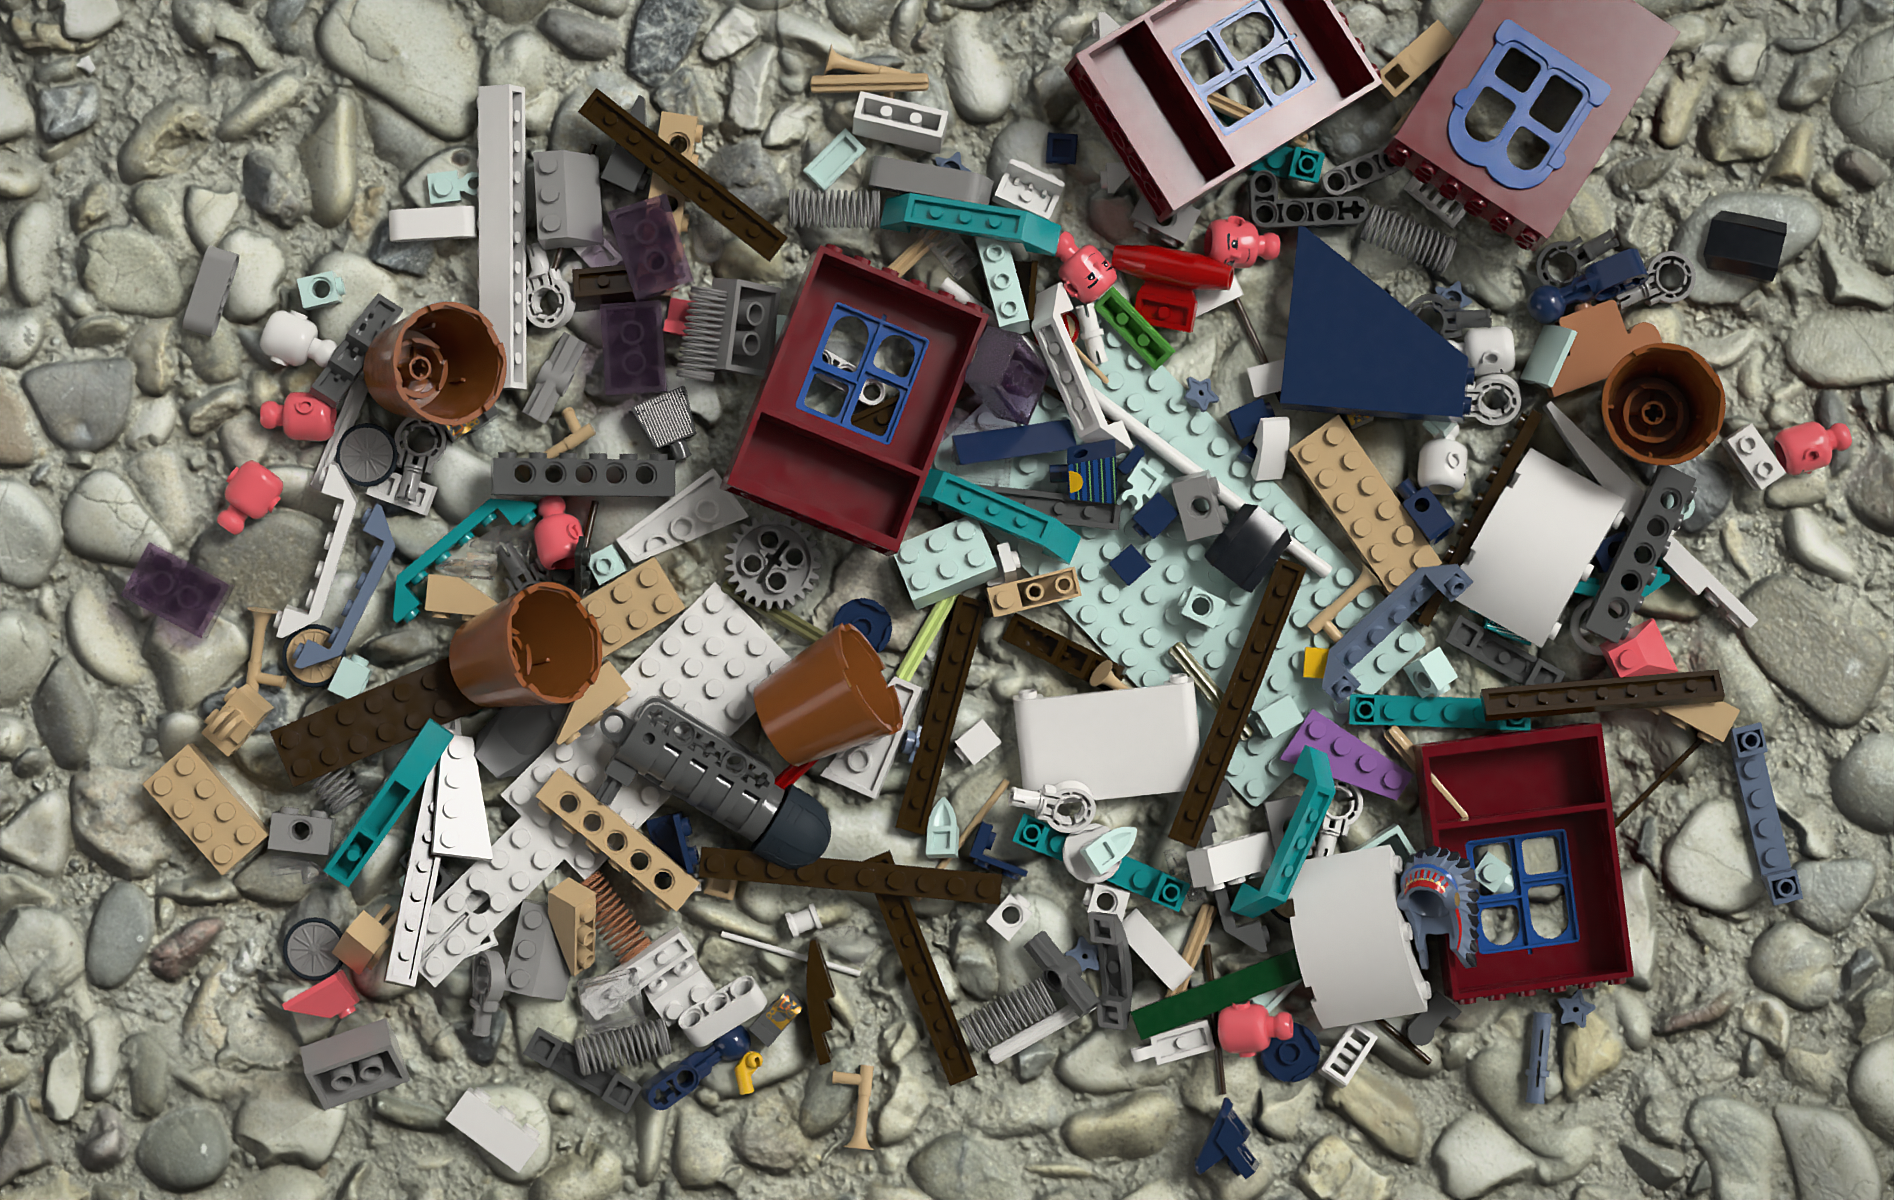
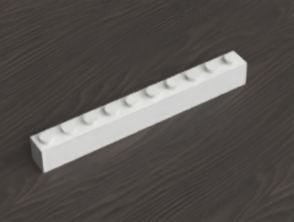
M511 84L478 86V97L476 100L479 150L477 158V168L479 170V186L477 188V198L479 200V217L477 219L479 230V247L477 250L479 260V278L477 281L479 290L478 311L493 324L492 328L500 343L503 342L505 348L507 372L502 390L527 389L525 88Z

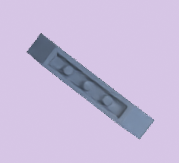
M377 503L374 509L367 508L360 523L365 525L364 533L384 543L382 547L376 545L369 558L373 565L368 574L365 572L361 574L355 586L360 591L355 601L348 600L341 614L346 619L341 628L335 626L328 640L332 644L330 650L309 639L306 644L300 642L292 659L297 661L295 667L299 669H304L343 655L396 549L383 508Z
M1458 564L1418 568L1329 649L1322 683L1324 691L1338 704L1342 703L1361 685L1350 672L1357 663L1438 589L1452 602L1473 583V580Z
M1758 722L1731 729V754L1759 874L1772 905L1775 906L1803 899L1797 870L1791 868L1764 756V753L1768 752L1762 724Z

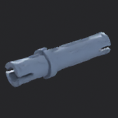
M1533 1012L1529 1068L1525 1070V1075H1528L1525 1102L1544 1104L1546 1077H1549L1550 1071L1547 1070L1552 1013ZM1542 1029L1540 1054L1538 1055V1053H1539V1042H1540V1030ZM1539 1061L1538 1080L1536 1086L1537 1064Z

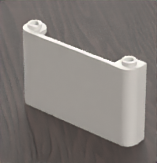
M1185 673L1170 675V680L1165 681L1164 685L1043 697L1042 694H1037L1035 689L1019 691V695H1013L1022 789L1037 792L1043 788L1044 784L1054 786L1063 781H1077L1090 789L1094 800L1186 791L1201 754L1194 678L1188 677ZM1069 797L1061 804L1081 802V798Z

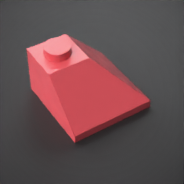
M1653 618L1631 628L1624 640L1620 639L1618 643L1606 641L1599 645L1614 678L1678 672Z
M342 969L283 1003L282 1007L284 1010L332 1018L338 1014L340 1019L356 1011L354 1005L361 1000Z

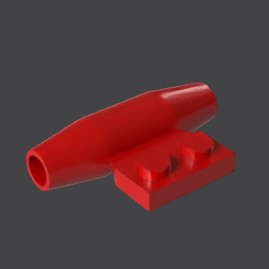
M1116 245L1111 261V266L1115 270L1145 280V283L1137 292L1135 309L1150 325L1189 333L1193 332L1198 305L1194 290H1230L1234 278L1233 266L1201 254L1154 245Z

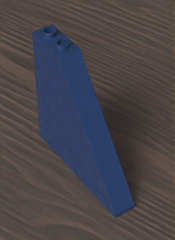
M1299 226L1280 397L1282 409L1464 424L1465 415L1471 414L1472 397H1467L1468 385L1474 384L1475 367H1470L1469 358L1305 226Z

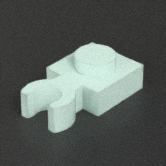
M457 170L427 174L431 205L462 201V192H466L471 196H477V189H471L469 182L472 179L479 178V173L470 172L461 179H459Z
M1140 460L1124 481L1122 486L1127 490L1119 496L1117 504L1120 506L1125 500H1129L1133 505L1129 513L1131 515L1135 514L1142 507L1143 502L1147 503L1152 498L1164 477Z

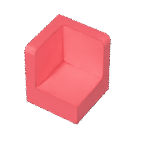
M671 298L663 332L677 336H692L685 334L683 330L692 329L686 327L684 323H696L685 318L686 316H696L686 311L687 309H696L687 304L696 301Z

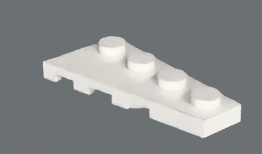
M712 468L616 540L635 564L749 517V515L732 493L719 489L722 479L715 469Z
M894 676L888 687L894 685L900 701L903 715L901 730L892 735L838 752L821 776L877 799L924 688Z
M454 735L439 758L431 855L491 861L493 856L477 760L474 756L473 737Z

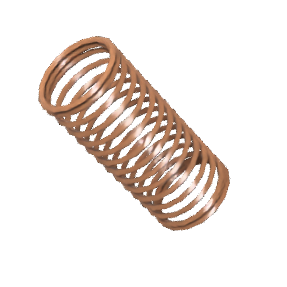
M598 870L580 884L587 888L589 887L590 890L595 891L597 894L596 906L598 907L596 908V914L604 910L595 918V923L609 915L595 929H599L612 921L599 932V935L618 925L603 938V940H607L620 932L607 943V946L626 936L611 949V951H615L628 943L615 954V957L634 947L619 959L620 964L623 965L651 945L652 941L648 938L649 936L638 940L645 931L636 933L641 925L630 929L637 920L628 922L633 914L622 918L629 909L626 908L619 912L625 903L614 907L621 900L620 897L609 902L617 895V892L606 896L613 889L612 886L601 891L609 884V881L598 885L605 879L603 872Z

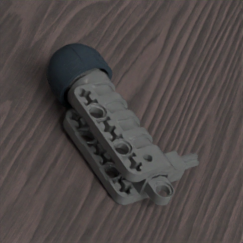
M661 696L647 698L634 718L617 709H610L602 715L600 728L603 734L618 743L615 753L605 767L604 773L607 776L594 796L603 804L610 806L622 785L624 784L628 787L636 773L751 840L753 842L751 846L753 853L778 866L785 867L786 869H798L814 863L826 851L831 838V824L826 810L814 797L797 788L792 783L785 790L774 784L775 777L772 766L764 757ZM658 709L662 711L661 715L650 716L651 712L655 713ZM614 715L620 717L623 722L622 728L617 732L609 731L605 726V721L608 717ZM665 720L668 721L667 726L663 724ZM681 724L687 725L690 728L683 734L677 733L674 730ZM697 732L701 734L699 738L696 737ZM710 741L714 742V747L711 745H708L706 748L702 747L703 743L708 744ZM717 751L720 752L719 757L715 755ZM731 756L742 758L737 764H729L727 762V759ZM763 772L766 773L765 777L759 776L758 779L754 778V773L757 775H761Z

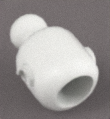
M284 310L274 312L264 328L260 341L262 351L271 357V361L286 367L288 364L301 366L308 359H312L318 366L326 368L329 359L338 349V346L332 340L318 339L316 325L307 320L308 316L293 310L290 312Z
M1508 327L1473 328L1466 332L1464 342L1457 343L1453 340H1447L1469 358L1470 367H1475L1474 376L1496 373L1505 374L1512 371L1515 366L1514 338L1512 331Z
M1458 424L1446 438L1438 433L1436 436L1433 435L1434 439L1427 441L1420 448L1418 483L1421 488L1427 486L1433 494H1454L1459 492L1465 485L1466 473L1468 472V453L1464 445L1455 441V438L1459 435Z

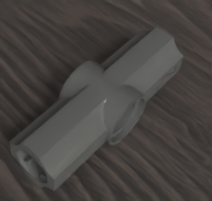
M1045 931L1035 935L1023 946L1043 971L1042 979L1045 986L1054 993L1060 992L1079 1017L1088 1014L1101 1002L1082 979V969L1078 961L1072 956H1064Z

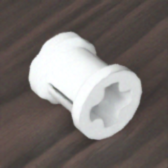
M814 903L809 904V908L791 914L788 912L785 914L794 939L798 938L800 933L815 927L818 930L823 928Z

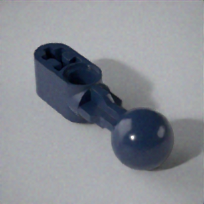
M1627 249L1586 268L1585 274L1574 278L1572 283L1561 289L1551 285L1537 287L1528 297L1527 309L1530 316L1537 322L1544 324L1553 323L1563 315L1567 305L1576 301L1584 303L1594 298L1599 301L1610 299L1644 284L1649 279V275L1638 249Z
M740 1024L714 1040L713 1044L704 1051H695L682 1061H674L643 1084L641 1089L643 1100L656 1110L668 1109L692 1092L698 1086L699 1081L711 1073L712 1066L722 1059L727 1061L741 1059L751 1046V1037L748 1030ZM683 1070H688L686 1081L677 1083L678 1074ZM667 1081L674 1087L673 1090L669 1089L670 1086L666 1083ZM657 1089H660V1090H661V1091L659 1092V1093H660V1096H661L659 1099H656V1098H655V1097H656L655 1091H656Z

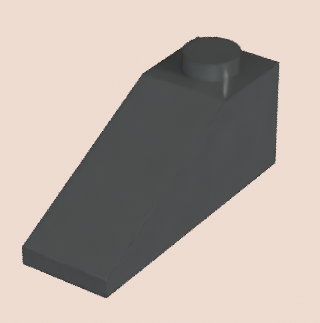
M638 95L630 114L647 127L646 100ZM616 143L601 178L607 183L636 195L639 189L642 191L645 189L650 174L646 173L648 170L646 165Z

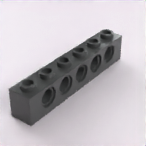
M498 452V458L491 459V495L675 497V460H668V454H649V460H638V454H619V459H607L606 453H589V459H577V453H559V459L547 458V453L531 452L529 453V458H517V452ZM519 465H524L530 470V478L525 483L519 482L515 478V469ZM549 466H556L560 470L561 476L556 483L549 482L545 477V471ZM579 466H585L590 470L591 478L587 483H581L576 479L575 472ZM610 466L618 468L621 473V478L616 484L610 483L606 478V471ZM640 467L647 468L651 473L650 481L647 484L640 483L636 478V471Z
M1671 466L1657 467L1580 628L1611 643H1618L1620 639L1624 640L1631 628V624L1628 621L1632 613H1637L1643 604L1645 597L1641 596L1645 586H1650L1656 577L1658 570L1654 567L1659 557L1663 559L1669 550L1671 542L1667 540L1672 530L1677 531L1683 521L1684 515L1681 514L1685 503L1690 504L1696 494L1697 488L1694 487L1697 479ZM1664 492H1669L1674 498V504L1670 509L1664 508L1660 502ZM1652 519L1657 520L1661 525V531L1657 536H1652L1647 530V525ZM1639 546L1644 547L1648 553L1647 560L1642 564L1638 563L1634 558V552ZM1627 573L1632 575L1635 580L1634 587L1630 591L1625 590L1621 585V579ZM1612 601H1617L1622 608L1621 614L1617 618L1611 617L1608 613V605Z

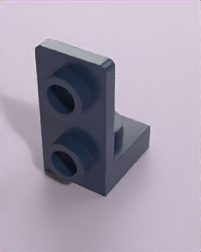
M981 821L969 856L974 858L973 863L990 869L991 864L1003 868L1001 874L1018 880L1019 875L1026 877L1028 870L984 854L985 848L991 850L997 833L992 832V824Z

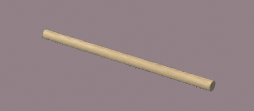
M1004 779L959 837V849L1009 786L1010 782ZM943 858L936 868L945 869L953 858ZM913 897L918 902L922 899V897Z

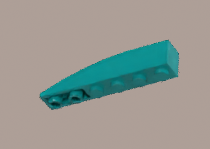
M428 719L327 859L323 870L325 873L349 888L453 739L454 734L432 719Z

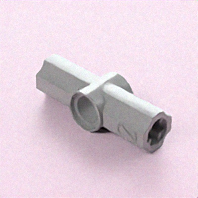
M566 332L563 333L551 358L547 359L535 381L536 386L522 411L523 413L544 424L547 423L560 396L563 397L575 374L573 371L587 343Z

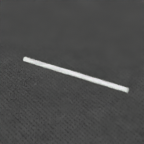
M724 931L721 934L723 938L806 962L808 960V956ZM826 961L830 969L860 977L861 971Z

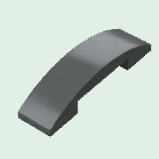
M1461 615L1458 616L1445 642L1522 685L1559 683L1566 674V672L1540 658H1536Z
M1091 911L1088 913L1091 942L1098 943L1102 995L1098 997L1101 1002L1097 1005L1098 1027L1124 1031L1128 1027L1132 1002V964L1126 933L1117 914Z
M540 1027L536 1029L523 1052L524 1055L548 1069L552 1068L602 1097V1100L626 1114L630 1111L643 1088L613 1067L609 1070L604 1062V1071H601L599 1060L596 1057L595 1062L598 1072L595 1073L589 1053H587L591 1074L583 1076L575 1045Z

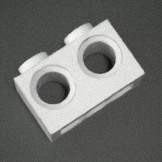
M1752 423L1742 426L1720 442L1754 491L1764 489L1786 473Z

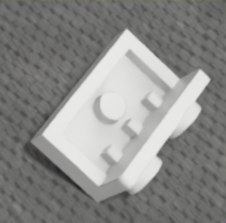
M1010 159L992 201L1004 207L1028 211L1049 220L1065 186V182L1052 174H1045L1036 170L1023 161Z
M694 955L644 987L651 1005L664 1019L668 1027L676 1023L685 1010L717 991Z

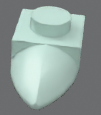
M942 797L937 802L929 817L926 856L929 859L958 858L959 828L954 810L945 797Z
M1135 827L1113 829L1101 834L1080 850L1095 876L1103 874L1130 851L1136 838L1137 829Z
M1487 851L1475 867L1476 880L1493 893L1503 894L1512 892L1515 888L1512 868Z

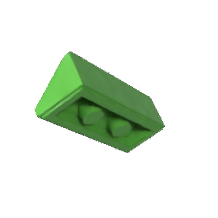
M1113 286L1094 304L1095 310L1155 371L1175 352L1173 347Z

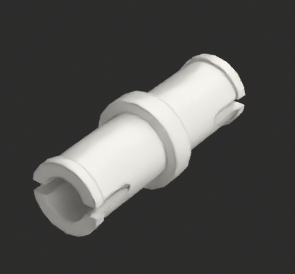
M1094 302L1085 304L1088 317L1086 316L1084 305L1075 307L1082 331L1079 334L1080 339H1084L1089 360L1094 365L1098 364L1097 351L1100 363L1109 361L1101 336L1104 334L1103 328H1099Z

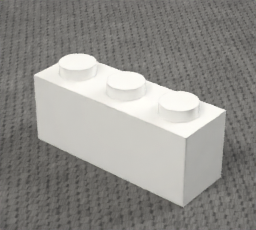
M860 91L853 117L852 134L940 154L947 130L949 112Z
M1270 831L1250 833L1186 852L1193 887L1206 886L1207 891L1225 888L1224 882H1228V885L1245 882V876L1247 875L1249 879L1265 876L1266 870L1270 868L1275 857Z
M469 1087L445 1120L519 1173L542 1142L538 1137L540 1135L539 1131L528 1123L522 1126L514 1120L516 1115L507 1107L501 1105L498 1108L490 1102L491 1096L481 1088L477 1087L474 1090Z

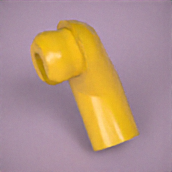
M755 1051L747 1052L734 1068L740 1095L754 1092L751 1076L763 1063L760 1053Z

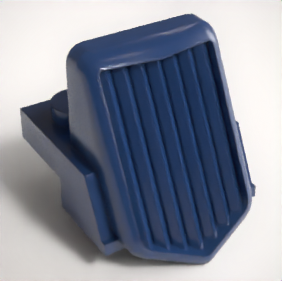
M1227 1097L1223 1099L1215 1122L1198 1157L1194 1159V1167L1198 1175H1201L1227 1155L1230 1159L1227 1163L1231 1170L1237 1176L1242 1174L1246 1180L1256 1172L1260 1163L1244 1144L1251 1132L1233 1110V1103Z

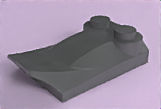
M571 702L559 705L503 707L477 733L474 756L497 779L511 776L519 777L554 742Z

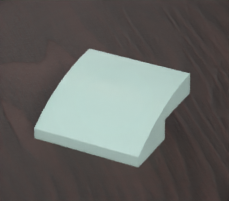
M1544 325L1519 380L1528 384L1536 383L1545 388H1552L1578 332L1561 326Z

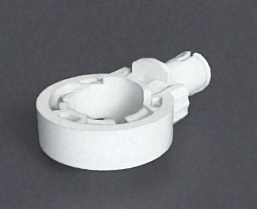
M540 242L533 243L532 247L531 245L526 246L532 269L529 277L526 278L528 288L526 290V316L538 327L560 328L573 316L576 305L574 292L571 286L562 280L560 270L557 269L555 271V268H550L546 250L543 249ZM549 290H553L558 295L559 304H564V307H558L557 311L550 316L541 314L543 311L540 307L542 296Z
M1502 373L1487 374L1479 377L1473 385H1468L1467 397H1472L1471 414L1465 415V418L1476 417L1480 422L1488 425H1502L1511 421L1518 414L1521 406L1519 386L1511 377ZM1501 384L1504 385V392L1509 397L1508 403L1504 405L1505 413L1503 414L1501 408L1490 409L1482 401V397L1490 389L1500 390Z
M1333 779L1335 790L1343 791L1348 798L1353 795L1347 788L1353 792L1356 799V810L1353 811L1355 803L1353 800L1349 802V810L1344 816H1333L1327 811L1319 829L1320 835L1313 858L1333 855L1339 834L1342 837H1347L1349 826L1359 818L1363 809V798L1358 787ZM1350 814H1352L1353 816H1352L1351 819L1349 820V819H1348V816H1349ZM1330 821H1334L1333 828L1329 827Z
M1063 781L1054 786L1044 784L1043 788L1037 792L1012 787L1011 792L1013 793L1009 794V806L1035 810L1036 819L1047 821L1052 828L1063 833H1073L1084 829L1091 823L1096 812L1095 801L1090 789L1077 781ZM1069 797L1081 798L1082 806L1080 811L1074 814L1075 820L1071 821L1070 816H1062L1057 812L1059 805Z

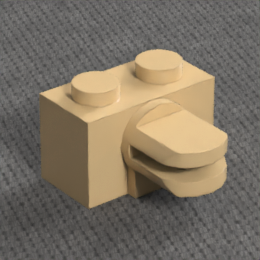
M248 684L239 689L234 686L223 698L226 704L219 711L216 708L204 721L207 726L201 734L228 757L240 749L274 708Z
M387 903L374 918L363 910L344 932L333 949L332 954L358 975H361L366 967L372 970L390 946L386 942L392 934L389 930L396 922L398 911L382 925L380 922L392 906Z

